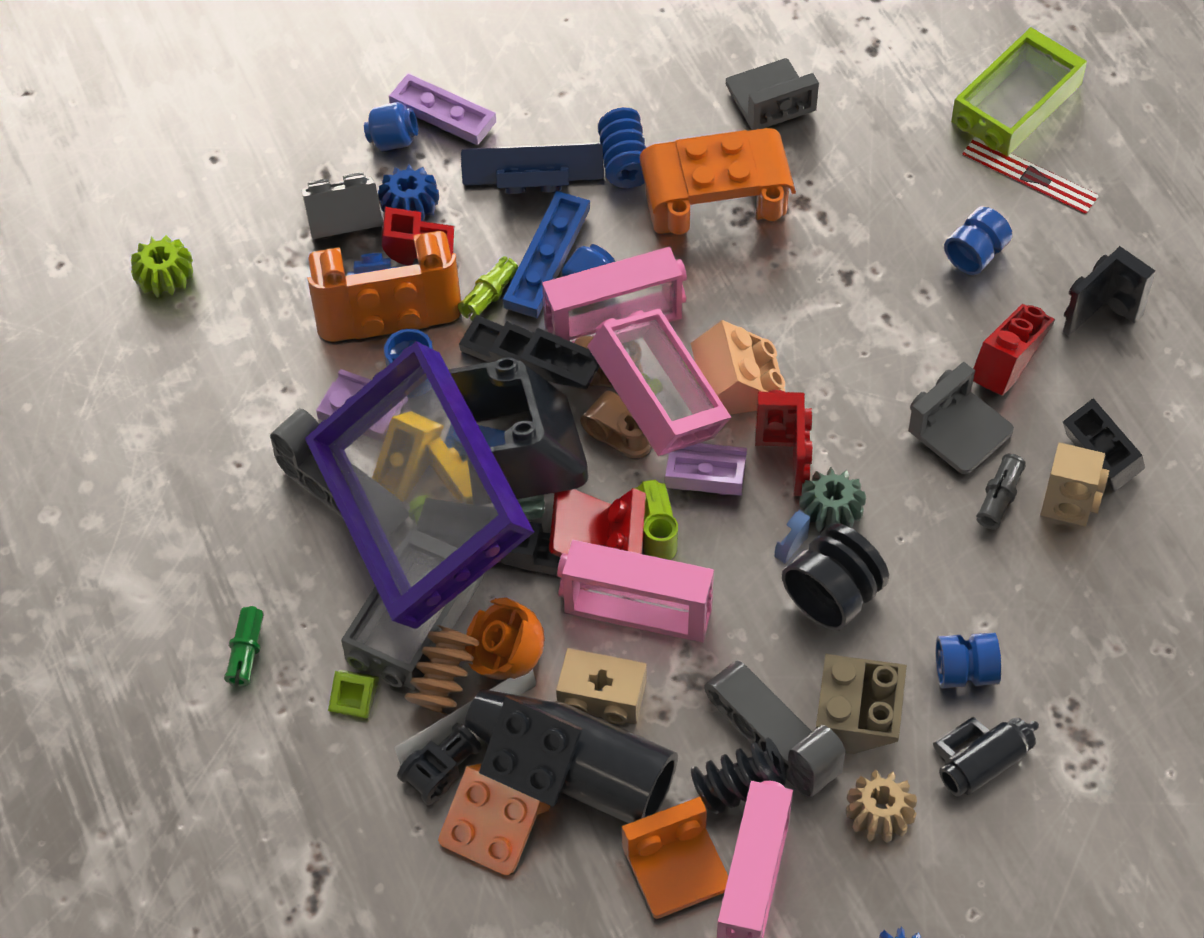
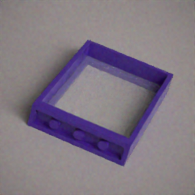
M417 341L404 349L400 356L384 370L378 372L355 395L349 397L345 404L330 417L323 420L305 438L393 622L418 629L534 533L441 354Z

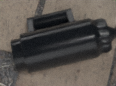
M971 717L933 743L934 749L945 760V766L939 769V774L946 788L957 797L962 794L970 795L1026 757L1027 752L1036 745L1034 731L1039 728L1038 722L1031 721L1026 723L1021 718L1016 717L1008 722H1001L989 730L975 717ZM974 735L978 737L976 740H974L958 752L955 753L953 751V749H955L956 747H958Z

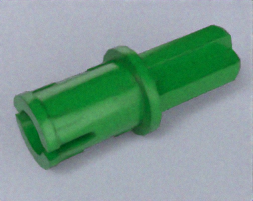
M255 606L243 607L240 610L235 636L230 639L228 644L231 648V653L224 680L232 685L235 684L238 670H241L238 686L250 684L254 657L261 649L258 639L264 613Z

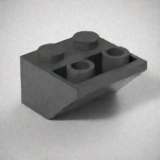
M364 172L344 175V182L330 184L329 179H320L307 183L308 188L301 191L312 239L383 226L376 184L372 177H366Z

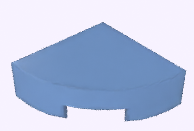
M798 510L787 523L791 531L781 543L777 542L774 551L775 558L786 563L808 538L810 523L808 515Z

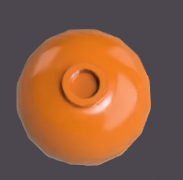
M507 597L495 598L490 601L494 605L490 606L486 611L479 610L474 615L466 635L475 638L480 643L478 646H466L465 650L474 657L473 664L468 663L472 670L490 679L505 681L508 678L515 679L524 676L536 666L543 652L545 637L544 629L533 611Z

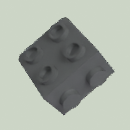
M962 362L953 371L950 369L945 371L938 379L936 386L928 393L921 392L916 396L910 406L911 416L908 429L912 435L961 474H969L1009 439L1014 430L1013 425L971 392L975 370L965 362Z

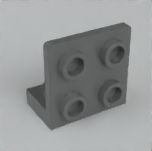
M787 58L726 78V86L752 130L763 129L817 110L819 89L817 78L814 73L799 77Z

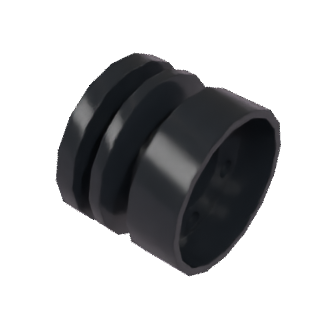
M838 523L828 525L809 544V550L802 551L782 570V581L785 590L802 612L817 624L829 630L837 631L846 627L862 610V604L871 601L876 596V593L888 584L890 576L887 565L878 550L857 531Z

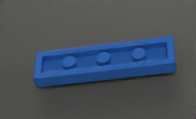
M556 191L503 298V308L538 318L543 308L542 282L558 277L590 211V200Z

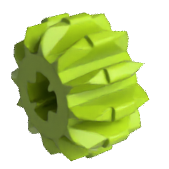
M165 235L162 240L156 241L151 236L148 245L138 243V252L131 254L132 277L136 284L140 285L144 293L153 291L158 298L162 292L168 291L173 296L176 287L186 289V280L193 278L192 255L188 248H184V244L180 239L171 242V239Z

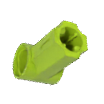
M656 479L643 481L641 485L635 488L646 493L643 552L648 556L671 560L677 553L678 523L673 517L666 484L659 483Z

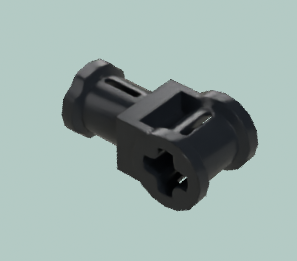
M456 723L452 726V733L438 746L431 740L424 748L412 753L400 766L397 777L403 783L409 782L422 794L421 799L427 805H431L438 801L449 789L451 783L459 777L458 766L472 753L478 754L481 751V744L466 726Z

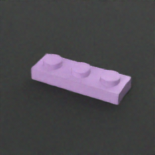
M409 73L389 95L390 103L400 102L407 109L412 108L417 118L476 145H479L496 123L495 112Z

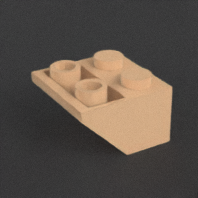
M721 320L690 343L695 363L730 415L757 411L758 392H769L771 390H782L785 392V381L780 373L776 358L777 351L773 343L768 339L761 338L742 327H737Z

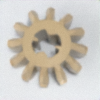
M875 769L871 773V781L860 775L856 780V788H851L847 793V801L850 804L846 807L847 818L855 819L853 822L855 832L868 830L867 839L869 842L875 838L876 834H881L886 843L891 841L892 832L903 837L907 832V824L915 822L916 812L913 808L917 804L916 794L908 793L910 788L908 780L895 783L896 775L893 771L885 779L881 778L879 772ZM878 804H884L885 809L878 808Z

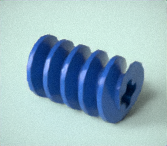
M626 107L613 109L602 116L598 123V134L602 144L603 161L608 181L616 187L635 188L645 183L640 164V154L646 146L644 145L645 138L642 134L643 128L640 123V114L637 110Z

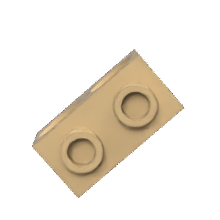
M1058 442L1040 516L1086 526L1090 512L1098 514L1102 495L1106 487L1109 470L1102 469L1105 453Z

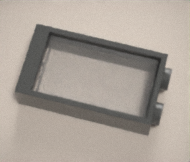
M412 528L396 555L411 586H413L458 548ZM483 575L418 629L393 622L375 586L341 639L345 659L352 667L360 671H367L368 669L381 675L387 683L395 687H402L403 685L415 691L416 687L410 683L411 678L424 677V674L416 668V664L418 662H430V659L421 652L422 648L436 646L427 637L428 632L441 631L442 629L437 625L450 629L454 628L482 582Z

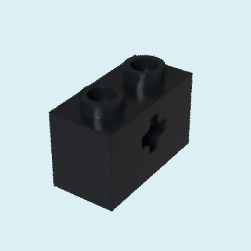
M1094 398L1062 421L1067 437L1075 446L1105 453L1102 469L1109 470L1107 484L1114 492L1145 469L1143 455Z

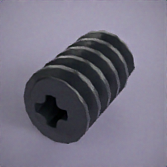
M769 737L766 738L767 751L763 752L760 746L754 742L750 747L752 756L749 758L739 748L735 753L737 762L734 764L728 755L724 754L720 759L721 769H718L712 760L706 762V775H703L697 766L691 768V777L695 790L711 812L719 814L724 812L726 806L734 808L739 806L741 800L746 802L751 781L760 783L763 781H774L785 786L786 773L783 759L777 746Z

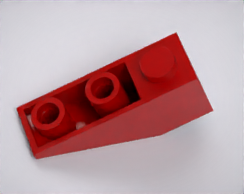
M1021 304L983 341L973 367L975 370L973 382L1003 396L1017 381L1054 324L1055 319L1046 315L1039 307Z

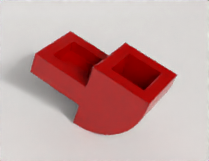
M385 207L382 248L392 260L406 266L413 265L414 259L417 258L413 235L442 231L447 235L452 258L454 226L421 221V212Z

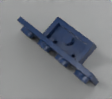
M602 144L462 149V183L464 185L497 184V188H505V193L507 194L525 193L526 187L540 186L541 192L562 191V185H569V181L603 179Z

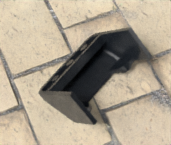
M504 357L494 362L448 369L475 420L530 411L533 421L515 423L505 432V445L490 447L516 499L573 490L583 486L588 481L586 457L568 398L563 392L524 363L511 357ZM468 457L475 507L493 504Z

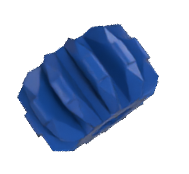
M409 164L406 170L401 171L394 167L393 175L383 176L382 185L379 186L378 197L383 212L385 207L421 212V221H424L425 215H434L435 205L439 201V190L437 189L434 176L427 175L424 167L414 171Z

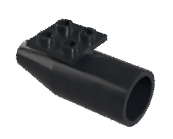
M482 689L474 697L465 719V726L488 744L479 773L552 807L557 804L560 793H563L626 823H632L658 813L669 791L677 767V752L563 702Z

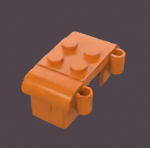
M775 129L742 130L679 139L673 142L651 145L640 154L648 207L654 231L658 234L674 233L681 235L686 233L690 228V205L757 195L756 220L776 221L787 213L789 188L792 194H796L781 135Z
M442 231L413 235L419 264L345 276L340 247L310 253L308 260L311 277H307L318 335L322 339L331 342L354 338L362 339L392 334L403 329L428 328L432 325L449 323L459 318L461 313L458 309V304L461 302L456 254L453 253L451 258L447 235Z

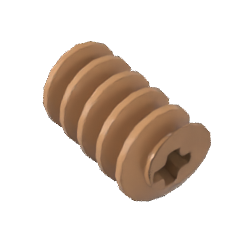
M437 625L442 629L441 631H430L427 634V637L436 646L423 647L421 651L430 659V662H418L416 664V668L425 676L424 678H411L410 681L419 690V693H407L404 698L418 706L447 715L442 711L443 708H456L457 703L448 696L449 692H462L463 689L454 681V677L468 676V672L459 664L461 661H473L474 659L465 650V647L478 646L480 642L456 630Z

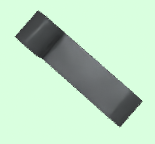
M299 408L270 434L275 459L287 475L341 515L305 440L317 428L319 423L309 412ZM352 463L389 538L410 518V513L399 498Z
M735 660L704 685L705 692L710 701L751 743L756 742L764 752L767 751L766 738L769 737L774 742L783 759L786 779L805 797H813L842 773L845 748L839 737L825 725H820L812 732L741 661Z

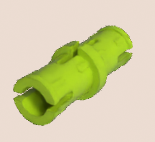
M503 256L486 275H481L476 280L474 289L458 304L460 313L467 319L470 317L473 321L475 316L480 315L491 302H496L503 295L501 291L513 279L518 269L516 262L511 258L507 261V257Z

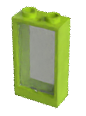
M1030 27L955 98L951 122L962 131L968 132L982 140L989 148L998 150L1008 157L1082 85L1087 61Z

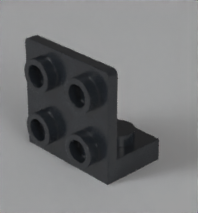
M1121 246L1109 256L1103 255L1086 278L1083 276L1079 277L1069 290V295L1071 296L1070 303L1064 312L1066 320L1063 333L1070 336L1104 303L1108 304L1115 313L1125 316L1135 323L1144 315L1156 270Z

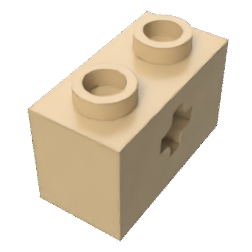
M567 648L556 689L557 702L566 703L593 716L604 718V720L612 724H637L647 683V663Z

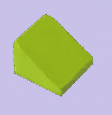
M346 670L335 671L328 711L368 718L378 687L379 677Z

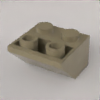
M825 654L816 728L820 725L829 727L843 743L845 753L856 754L898 742L907 665Z

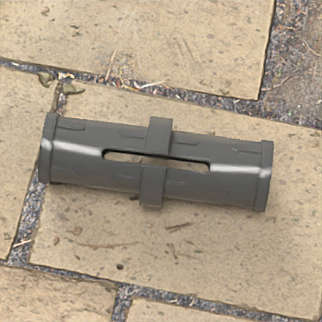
M1011 453L1003 455L1002 462L994 479L988 481L985 489L987 493L986 498L976 515L977 522L989 529H997L1001 524V519L1008 504L1015 500L1017 495L1016 485L1026 467L1025 460L1020 456Z

